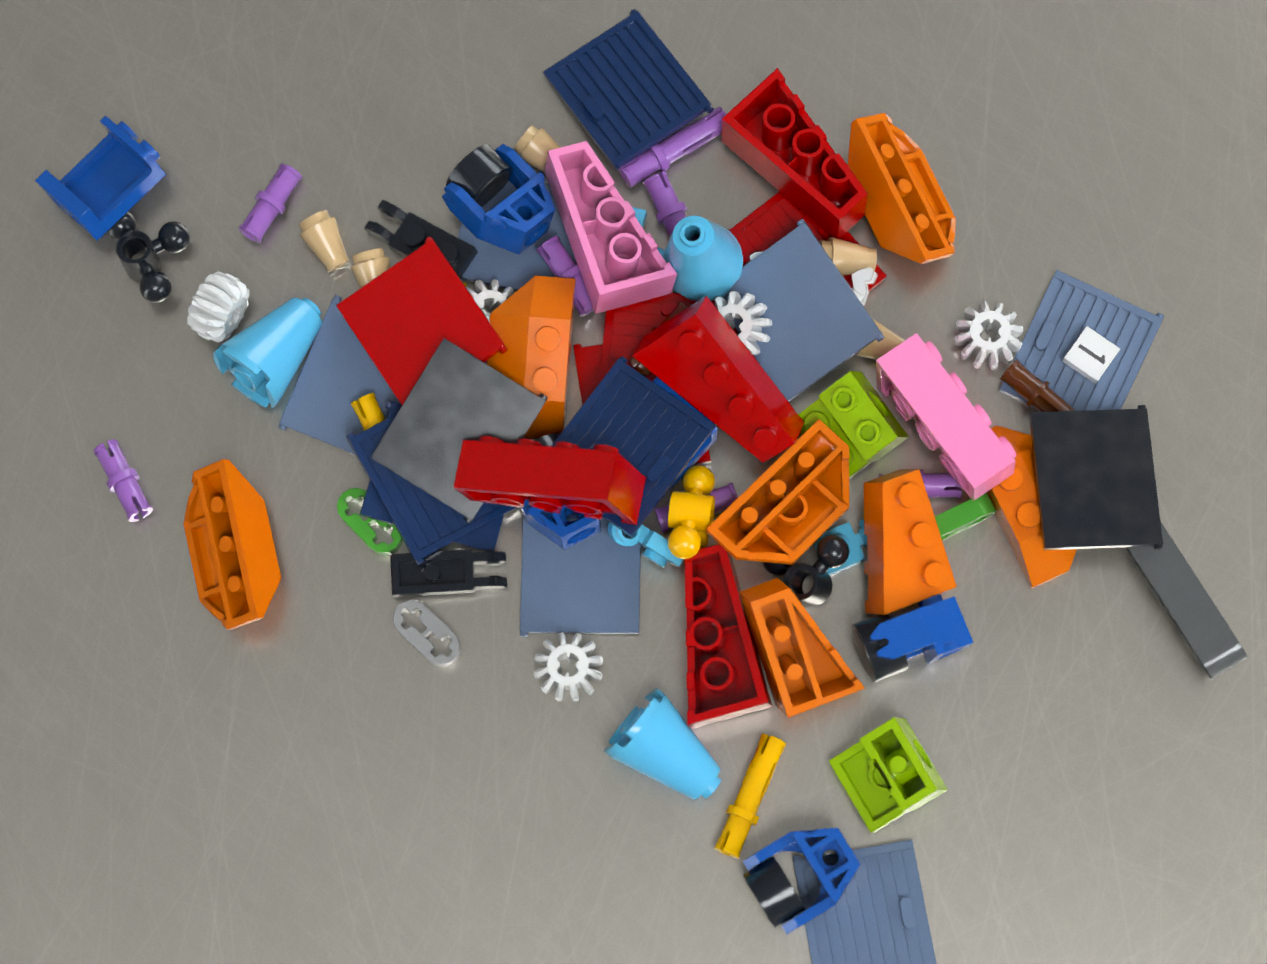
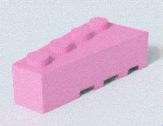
M584 141L549 150L545 174L594 313L597 314L671 294L677 276L676 271L670 262L666 263L658 251V245L650 233H646L635 217L636 212L627 200L624 201L614 186V180L589 143Z
M916 333L876 360L877 389L884 397L891 394L897 405L895 407L896 411L905 422L911 418L917 422L915 423V428L922 442L932 451L937 448L941 450L942 454L939 455V459L942 465L974 501L1014 474L1016 452L1004 436L998 438L989 426L992 423L985 410L979 404L973 406L964 395L967 393V390L961 379L954 372L949 375L940 364L943 359L934 344L930 341L924 343Z

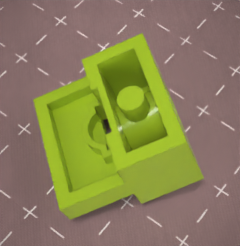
M849 371L818 395L819 399L798 414L804 421L800 432L801 435L820 419L849 446V479L873 461L881 459L909 437L863 372Z
M893 717L861 737L858 743L829 760L870 833L879 831L906 813L915 811L948 790L906 718ZM877 763L880 765L881 769L883 770L884 774L886 775L888 781L890 782V784H891V786H892L893 788H891L890 785L888 784L887 780L885 779V777H884L883 773L881 772L880 768L878 767Z

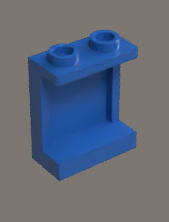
M104 116L100 122L108 131V135L60 181L48 170H45L35 180L57 206L97 241L166 175L156 162L161 157L158 152L144 139L138 144L136 142L138 136L123 121L116 125L107 116Z

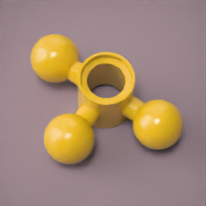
M702 465L692 466L685 472L682 483L686 492L673 491L671 495L668 527L675 529L668 537V548L679 559L692 558L700 549L706 548L708 543L706 528L713 522L715 511V496L709 494L714 489L715 477L709 468Z

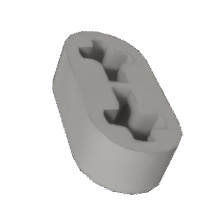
M415 600L404 601L397 606L393 615L394 626L399 634L421 655L438 667L450 666L457 661L461 652L460 641L455 633L424 604ZM409 611L411 614L417 611L422 612L419 620L427 629L421 633L412 625L407 629L403 628L406 622L403 617L405 612ZM431 634L442 642L449 638L451 640L448 645L451 650L450 655L446 657L441 653L437 657L433 656L435 648L427 638Z

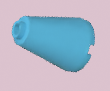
M688 216L676 224L663 254L666 263L670 262L677 273L673 289L691 301H699L705 296L712 301L717 297L725 296L742 274L743 254L738 240L726 228L700 216Z
M291 298L221 344L213 352V360L222 374L227 370L232 373L236 378L232 385L240 393L262 407L266 408L271 404L273 408L281 400L322 326V321L319 317L321 311L316 304L307 298L302 300Z
M655 688L644 697L650 702L645 709L635 707L628 714L608 741L611 746L606 747L604 752L610 758L693 800L700 796L707 799L721 782V779L717 776L721 768L667 696L661 690Z

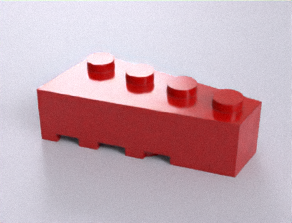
M778 68L722 118L721 141L833 238L840 239L865 216L868 193L841 155L835 153L828 143L824 131L812 121L805 111V105L797 94L792 93L785 83V77Z
M707 296L645 335L632 356L762 463L796 443L804 421Z
M481 436L479 441L463 440L453 488L472 501L523 508L526 500L529 501L530 506L545 512L560 514L562 506H566L574 512L584 514L585 518L602 520L603 512L620 516L622 523L637 525L646 477L622 457L617 448L608 445H594L593 450L580 449L578 445L569 442H556L555 447L542 446L541 443L529 439H518L517 444L504 443V441L495 437Z
M720 544L702 548L692 558L685 559L687 725L693 729L773 707L755 640L739 595L741 589L733 559Z

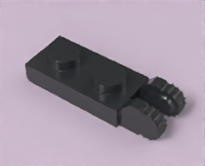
M384 200L380 202L377 208L385 217L401 224L395 234L373 221H368L364 227L366 232L387 244L392 251L403 257H407L426 244L425 240L428 237H432L460 279L478 253L476 248L411 212L405 213L399 207Z
M437 551L423 558L425 562L417 565L410 553L390 555L393 597L475 593V590L507 588L506 577L489 576L474 578V565L496 566L506 563V553L502 551Z

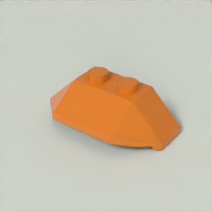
M886 113L857 118L851 122L848 167L868 193L865 216L880 246L920 264L953 255L955 253L953 242L955 238L956 217L922 149L903 130L894 126L892 119Z
M534 276L490 313V324L508 350L503 354L499 352L488 359L487 365L537 396H540L542 393L548 397L524 438L538 439L552 433H562L565 429L576 279Z
M820 419L817 420L795 444L782 454L706 528V532L736 560L793 565L850 507L849 446Z
M996 425L991 430L998 438L1004 436L1016 452V457L1014 458L1015 468L1014 474L986 493L997 511L994 515L1032 589L1069 572L1077 549L1043 550L1031 435Z
M222 459L193 472L191 482L194 485L188 497L183 525L199 600L213 616L222 621V625L227 630H233L264 617L282 578L265 500L229 459Z

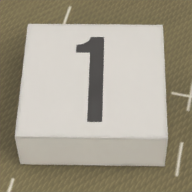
M1087 326L1062 362L1096 384L1118 354L1120 348Z

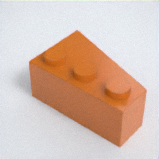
M899 469L864 482V535H867L868 561H864L865 574H868V600H865V613L886 615L956 588L957 585L920 470Z
M775 578L739 592L775 704L788 718L865 689L791 589L780 579Z

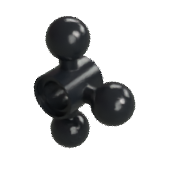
M128 211L107 231V234L112 239L118 241L116 253L127 275L134 280L140 281L139 289L143 298L151 303L163 302L171 294L172 283L166 274L159 271L160 258L158 253L164 250L169 253H179L185 250L190 242L189 230L184 224L171 221L164 224L158 232V238L151 241L147 234L136 231V218ZM145 252L141 258L132 260L135 254Z
M829 535L818 543L816 549L818 560L813 566L806 563L790 565L763 562V566L773 575H784L783 583L791 589L801 604L804 602L818 605L825 602L832 592V579L827 570L840 567L847 561L849 546L842 537ZM812 575L813 586L809 592L804 594L802 589L803 581L807 576Z

